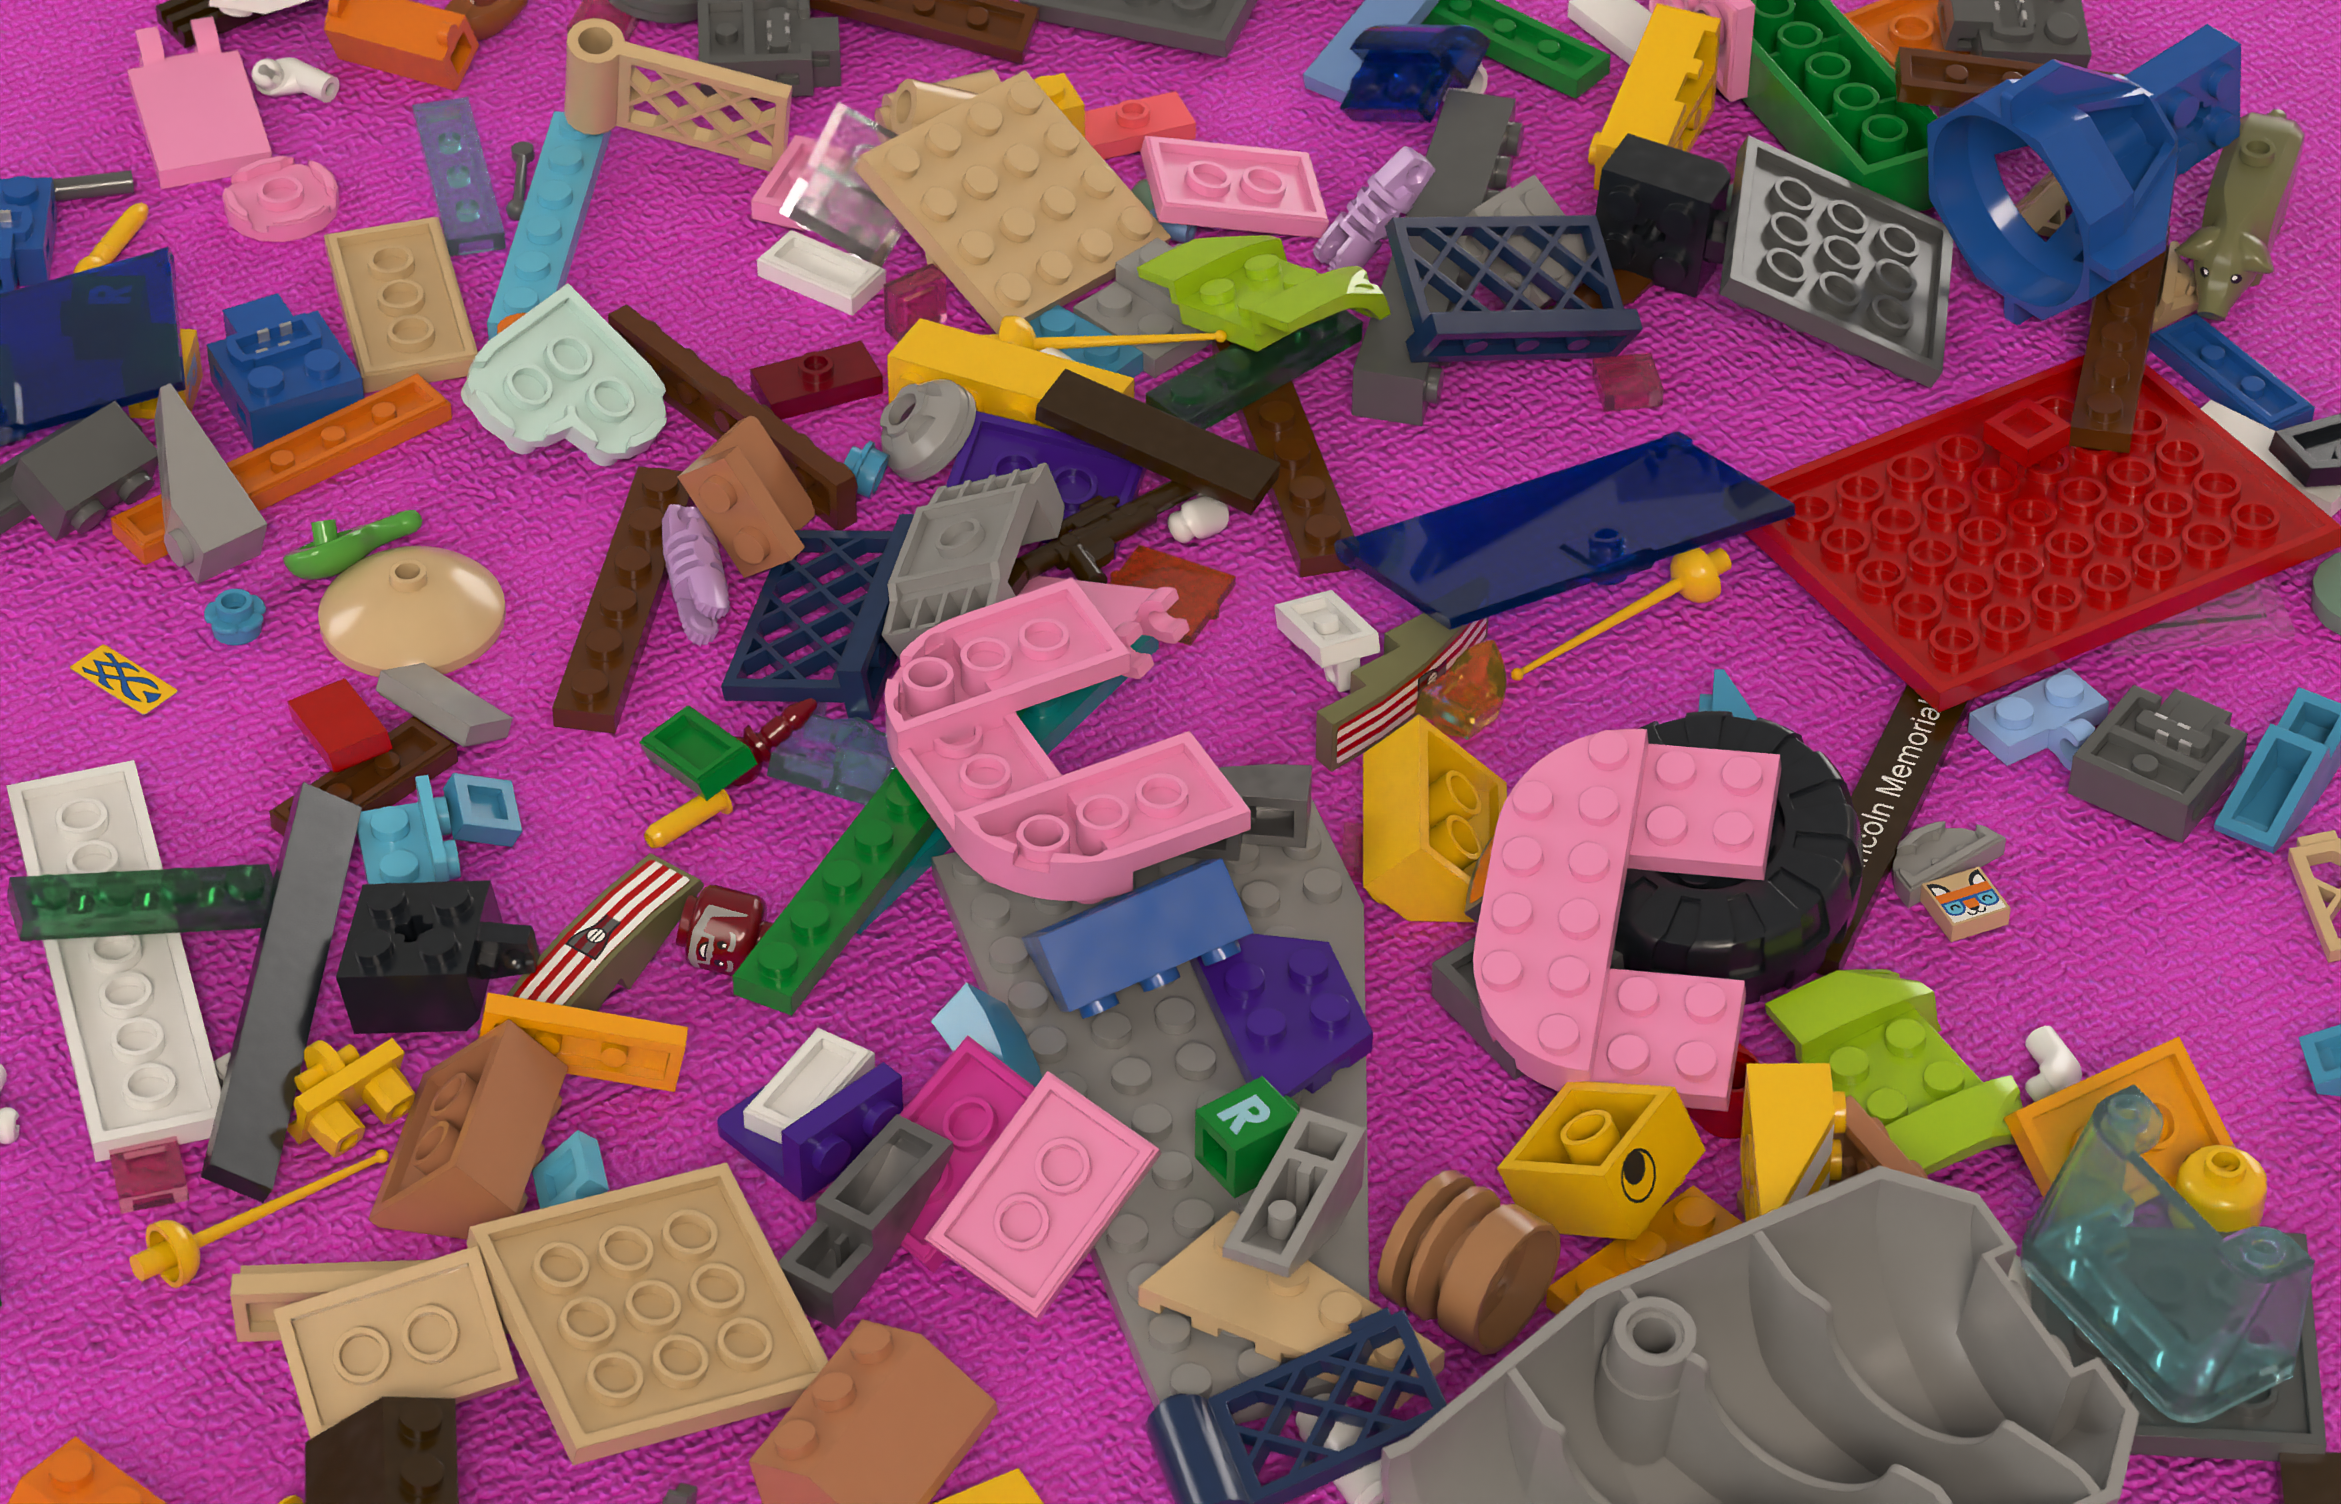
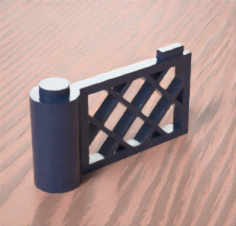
M1388 1307L1357 1320L1349 1324L1352 1333L1208 1399L1196 1394H1175L1162 1400L1148 1416L1145 1426L1174 1503L1284 1504L1381 1460L1384 1447L1409 1437L1447 1406L1404 1309L1391 1315ZM1399 1338L1402 1339L1405 1349L1393 1372L1366 1365L1373 1350ZM1414 1368L1419 1378L1410 1376ZM1324 1372L1340 1376L1327 1401L1301 1395L1308 1380ZM1357 1381L1384 1387L1372 1412L1345 1406ZM1401 1392L1428 1398L1432 1409L1406 1421L1389 1417ZM1259 1402L1275 1406L1262 1431L1236 1425L1232 1415ZM1292 1410L1319 1417L1306 1442L1279 1436ZM1336 1422L1363 1428L1356 1443L1345 1449L1336 1451L1323 1447ZM1245 1445L1253 1447L1250 1454H1248ZM1271 1451L1297 1458L1288 1475L1266 1485H1261L1258 1475Z

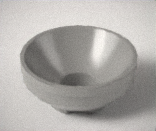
M937 379L903 387L896 398L884 408L880 419V426L882 427V452L890 455L888 466L892 471L905 481L917 482L925 480L942 470L957 455L972 430L976 415V403L972 394L959 384L948 379Z

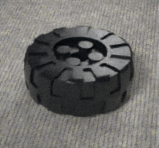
M1702 711L1687 713L1685 718L1662 724L1654 721L1638 728L1647 729L1649 744L1780 754L1781 775L1764 880L1627 868L1615 938V950L1623 954L1624 970L1744 980L1746 988L1745 1005L1759 1002L1760 996L1782 987L1789 990L1817 971L1824 964L1825 955L1834 943L1840 944L1852 924L1858 905L1864 866L1861 825L1854 810L1846 782L1829 758L1822 752L1813 751L1806 746L1801 735L1759 717L1756 720L1733 717L1732 712Z

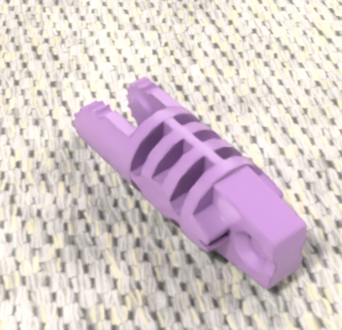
M1403 146L1376 174L1370 176L1367 180L1369 187H1361L1357 192V197L1351 199L1346 205L1349 212H1341L1312 249L1315 257L1322 264L1328 265L1329 263V271L1348 266L1363 268L1381 247L1380 239L1388 238L1385 225L1392 217H1401L1400 213L1408 214L1413 208L1414 202L1435 172L1432 164L1421 153Z
M670 504L662 519L663 555L669 574L672 594L677 604L680 621L683 623L684 633L693 644H698L699 647L701 645L707 646L708 642H713L719 631L718 618L720 619L721 616L725 617L730 609L728 585L718 543L711 527L697 507H683Z

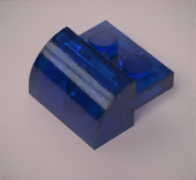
M1380 24L1372 26L1362 32L1350 47L1363 63L1353 76L1350 88L1339 109L1352 121L1431 123L1448 88L1468 89L1491 40L1478 29L1468 25Z

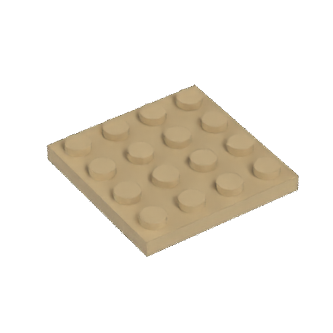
M1025 70L861 154L853 168L996 334H999L1000 324L1004 316H1019L1030 322L1057 305L1062 307L1115 278L1116 262L1156 238L1161 239L1167 244L1171 239L1170 234Z
M727 1162L470 1226L466 1244L468 1248L477 1245L479 1247L497 1309L572 1465L791 1407L829 1361Z

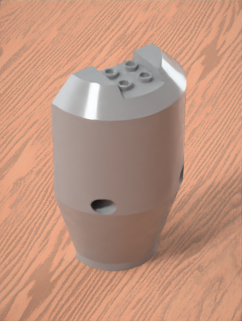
M1877 1166L1589 1288L1413 1434L1384 1447L1381 1456V1480L1384 1504H2117L2123 1488L2139 1412L2099 1357L2075 1368L2073 1367L2069 1352L2064 1343L2057 1336L2049 1334L2032 1311L2029 1298L2023 1287L2017 1281L2008 1278L2018 1247L1978 1193L1883 1166Z

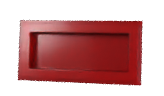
M346 678L287 701L292 720L334 773L348 769L393 749L387 729Z

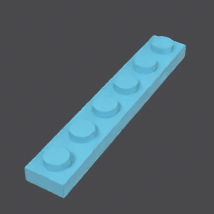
M554 111L487 321L488 340H491L498 334L497 326L501 320L516 313H528L565 285L609 143L611 130L597 135L584 134L575 130L567 122L564 112Z

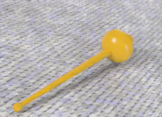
M1013 315L1003 317L999 334L982 335L1036 351H1041L1045 348L1073 349L1216 340L1221 343L1227 339V334L1224 330H1218L1215 333L1036 337L1034 329L1028 321Z
M1688 543L1675 552L1671 560V581L1526 666L1514 668L1511 671L1512 679L1515 681L1522 680L1524 674L1678 592L1687 600L1695 603H1707L1718 598L1721 593L1719 575L1730 570L1732 567L1728 554L1722 548H1717L1706 554L1695 544Z
M379 1149L372 1157L195 1234H192L184 1225L173 1220L154 1222L146 1229L147 1249L130 1257L132 1271L136 1278L142 1282L159 1274L168 1285L173 1288H180L189 1283L197 1274L200 1266V1248L377 1162L385 1163L389 1159V1154L386 1150Z

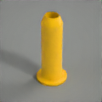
M722 789L707 801L698 795L649 825L644 833V838L651 848H662L719 812L726 815L730 814L733 811L732 802L725 789Z

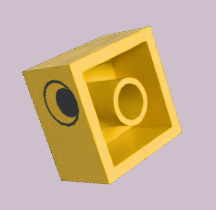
M1590 1081L1566 1082L1497 1169L1514 1203L1552 1224L1560 1234L1636 1240L1648 1228L1653 1217L1675 1189L1684 1182L1686 1175L1706 1150L1676 1088L1673 1086Z

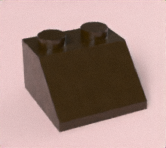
M383 1396L306 1441L304 1449L305 1504H459L455 1398Z

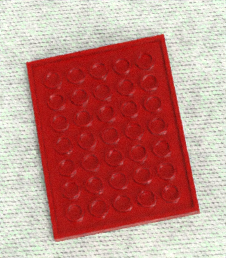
M2085 355L1725 495L1724 515L1938 713L2341 547V525L2147 364L2129 453L2067 445L2051 454L2046 465L2040 467L2034 464L2027 469L2025 468L2024 477L2021 479H2017L2003 470L1999 464L2001 452L1983 441L1984 421L2028 397L2071 424Z

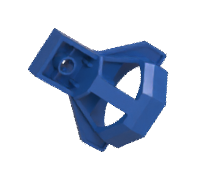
M2206 24L2125 76L2120 74L2108 75L2052 59L2023 78L2007 79L1961 103L1927 124L1929 199L1976 279L2004 296L2005 319L2015 325H2020L2032 316H2036L2043 321L2090 300L2166 251L2177 176L2187 172L2191 167L2219 149L2228 146L2240 136L2241 43ZM2030 146L2045 162L2061 185L2073 209V213L2047 241H2044L2032 229L2013 203L1999 173L1995 154Z

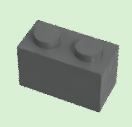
M114 401L20 457L10 489L57 542L75 530L79 534L91 530L105 517L107 510L124 501L125 504L130 505L146 495L154 485L152 478L158 464L157 448Z

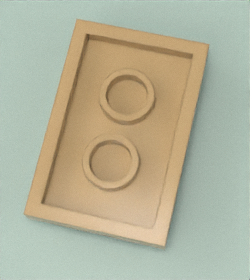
M478 1245L273 1309L310 1439L383 1396L455 1398V1404L520 1384Z

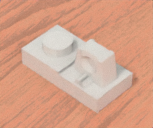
M1333 590L1274 605L1277 628L1299 649H1303L1316 664L1324 668L1326 680L1331 682L1338 692L1350 690L1351 672L1361 667L1360 658L1380 653L1378 632Z

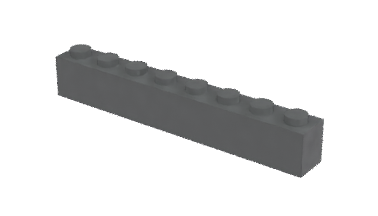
M1449 89L1426 155V159L1435 168V172L1414 202L1413 208L1405 217H1466L1474 208L1500 193L1501 191L1499 190L1509 187L1513 168V157L1510 156L1519 157L1524 134V124L1515 122L1516 99ZM1408 236L1412 250L1429 264H1432L1440 251L1420 236ZM1392 254L1381 286V291L1388 302L1391 314L1381 320L1374 317L1370 318L1353 368L1352 416L1422 426L1429 403L1438 404L1441 398L1444 382V369L1441 366L1451 367L1452 362L1411 363L1405 341L1414 333V328ZM1445 257L1437 269L1463 290H1465L1473 278L1447 257ZM1427 284L1423 289L1430 312H1450L1455 305L1430 284Z

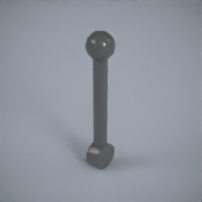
M518 142L511 147L512 160L516 162L513 199L507 204L506 212L509 218L516 221L520 220L525 205L527 164L535 158L534 147L529 142Z

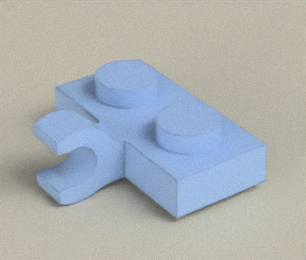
M2068 668L1970 712L1968 733L2006 766L2048 748L2058 757L2063 766L2071 771L2073 755L2095 731L2094 726L2099 725L2106 718L2109 701L2073 670Z

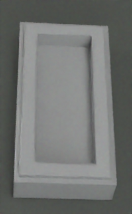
M419 663L380 672L376 691L381 696L461 746L467 747L508 737L513 719L511 716L427 664Z

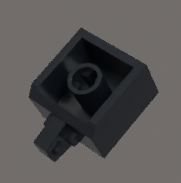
M1627 133L1602 167L1595 213L1612 268L1635 273L1653 280L1654 285L1697 298L1715 272L1717 264H1723L1729 222V214L1725 210L1731 174L1723 163Z
M491 880L363 884L336 979L354 1034L467 1031L480 1018L489 980L535 973L540 951L532 926L503 923Z

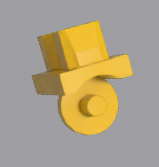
M393 1038L362 1057L359 1056L358 1051L351 1044L344 1046L338 1051H335L323 1040H317L307 1046L304 1050L307 1070L294 1078L297 1088L302 1093L294 1100L297 1119L288 1124L287 1131L299 1145L313 1137L332 1157L337 1158L355 1147L363 1138L365 1126L353 1113L354 1110L362 1105L367 1104L384 1125H390L406 1115L413 1105L416 1094L400 1071L405 1052Z

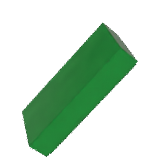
M691 706L683 708L643 737L639 742L649 760L706 801L758 764L747 745Z

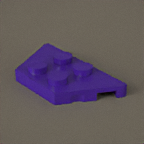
M1249 934L1238 939L1242 951L1207 966L1204 965L1201 956L1189 960L1246 1084L1263 1076L1282 1096L1293 1097L1304 1088L1313 1094L1330 1082L1336 1071L1351 1067L1372 1052L1373 1031L1329 942Z

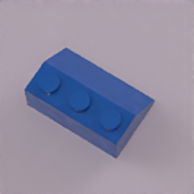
M1223 858L1196 862L1133 889L1131 892L1119 895L1022 937V940L1060 1011L1071 1012L1079 1009L1082 1019H1085L1118 1005L1119 1000L1115 993L1140 982L1143 992H1148L1180 978L1181 976L1176 966L1201 956L1204 965L1207 966L1239 953L1242 950L1238 939L1254 932Z

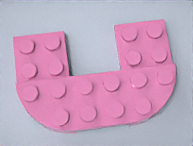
M1073 578L959 615L930 628L912 641L900 654V667L892 679L887 678L885 687L886 739L892 761L957 854L975 872L980 874L983 879L1030 897L1095 904L1105 898L1133 891L1134 871L1251 830V810L1190 731L1065 775L1060 774L1015 712L1130 672V652Z
M1647 729L1605 730L1576 739L1559 747L1535 763L1521 777L1507 797L1498 818L1473 953L1475 983L1481 1015L1486 1029L1493 1042L1497 1040L1515 1059L1517 1069L1538 1083L1556 1091H1560L1566 1082L1580 1081L1673 1086L1687 1108L1728 1111L1746 999L1745 981L1610 969L1627 868L1764 880L1781 775L1780 754L1649 744Z

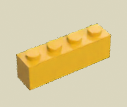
M919 318L887 355L889 404L896 398L899 391L907 385L920 384L937 379H948L959 384L972 394L976 403V411L1057 430L1035 420L1036 407L1065 368L1134 398V378L922 318Z

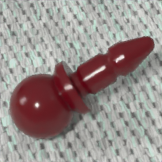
M808 698L789 705L782 711V715L775 716L763 725L760 732H755L750 725L745 727L743 737L736 736L735 738L750 748L758 764L729 785L749 784L759 776L763 763L772 764L776 758L771 753V748L778 747L792 736L793 731H798L805 726L817 708L816 700Z

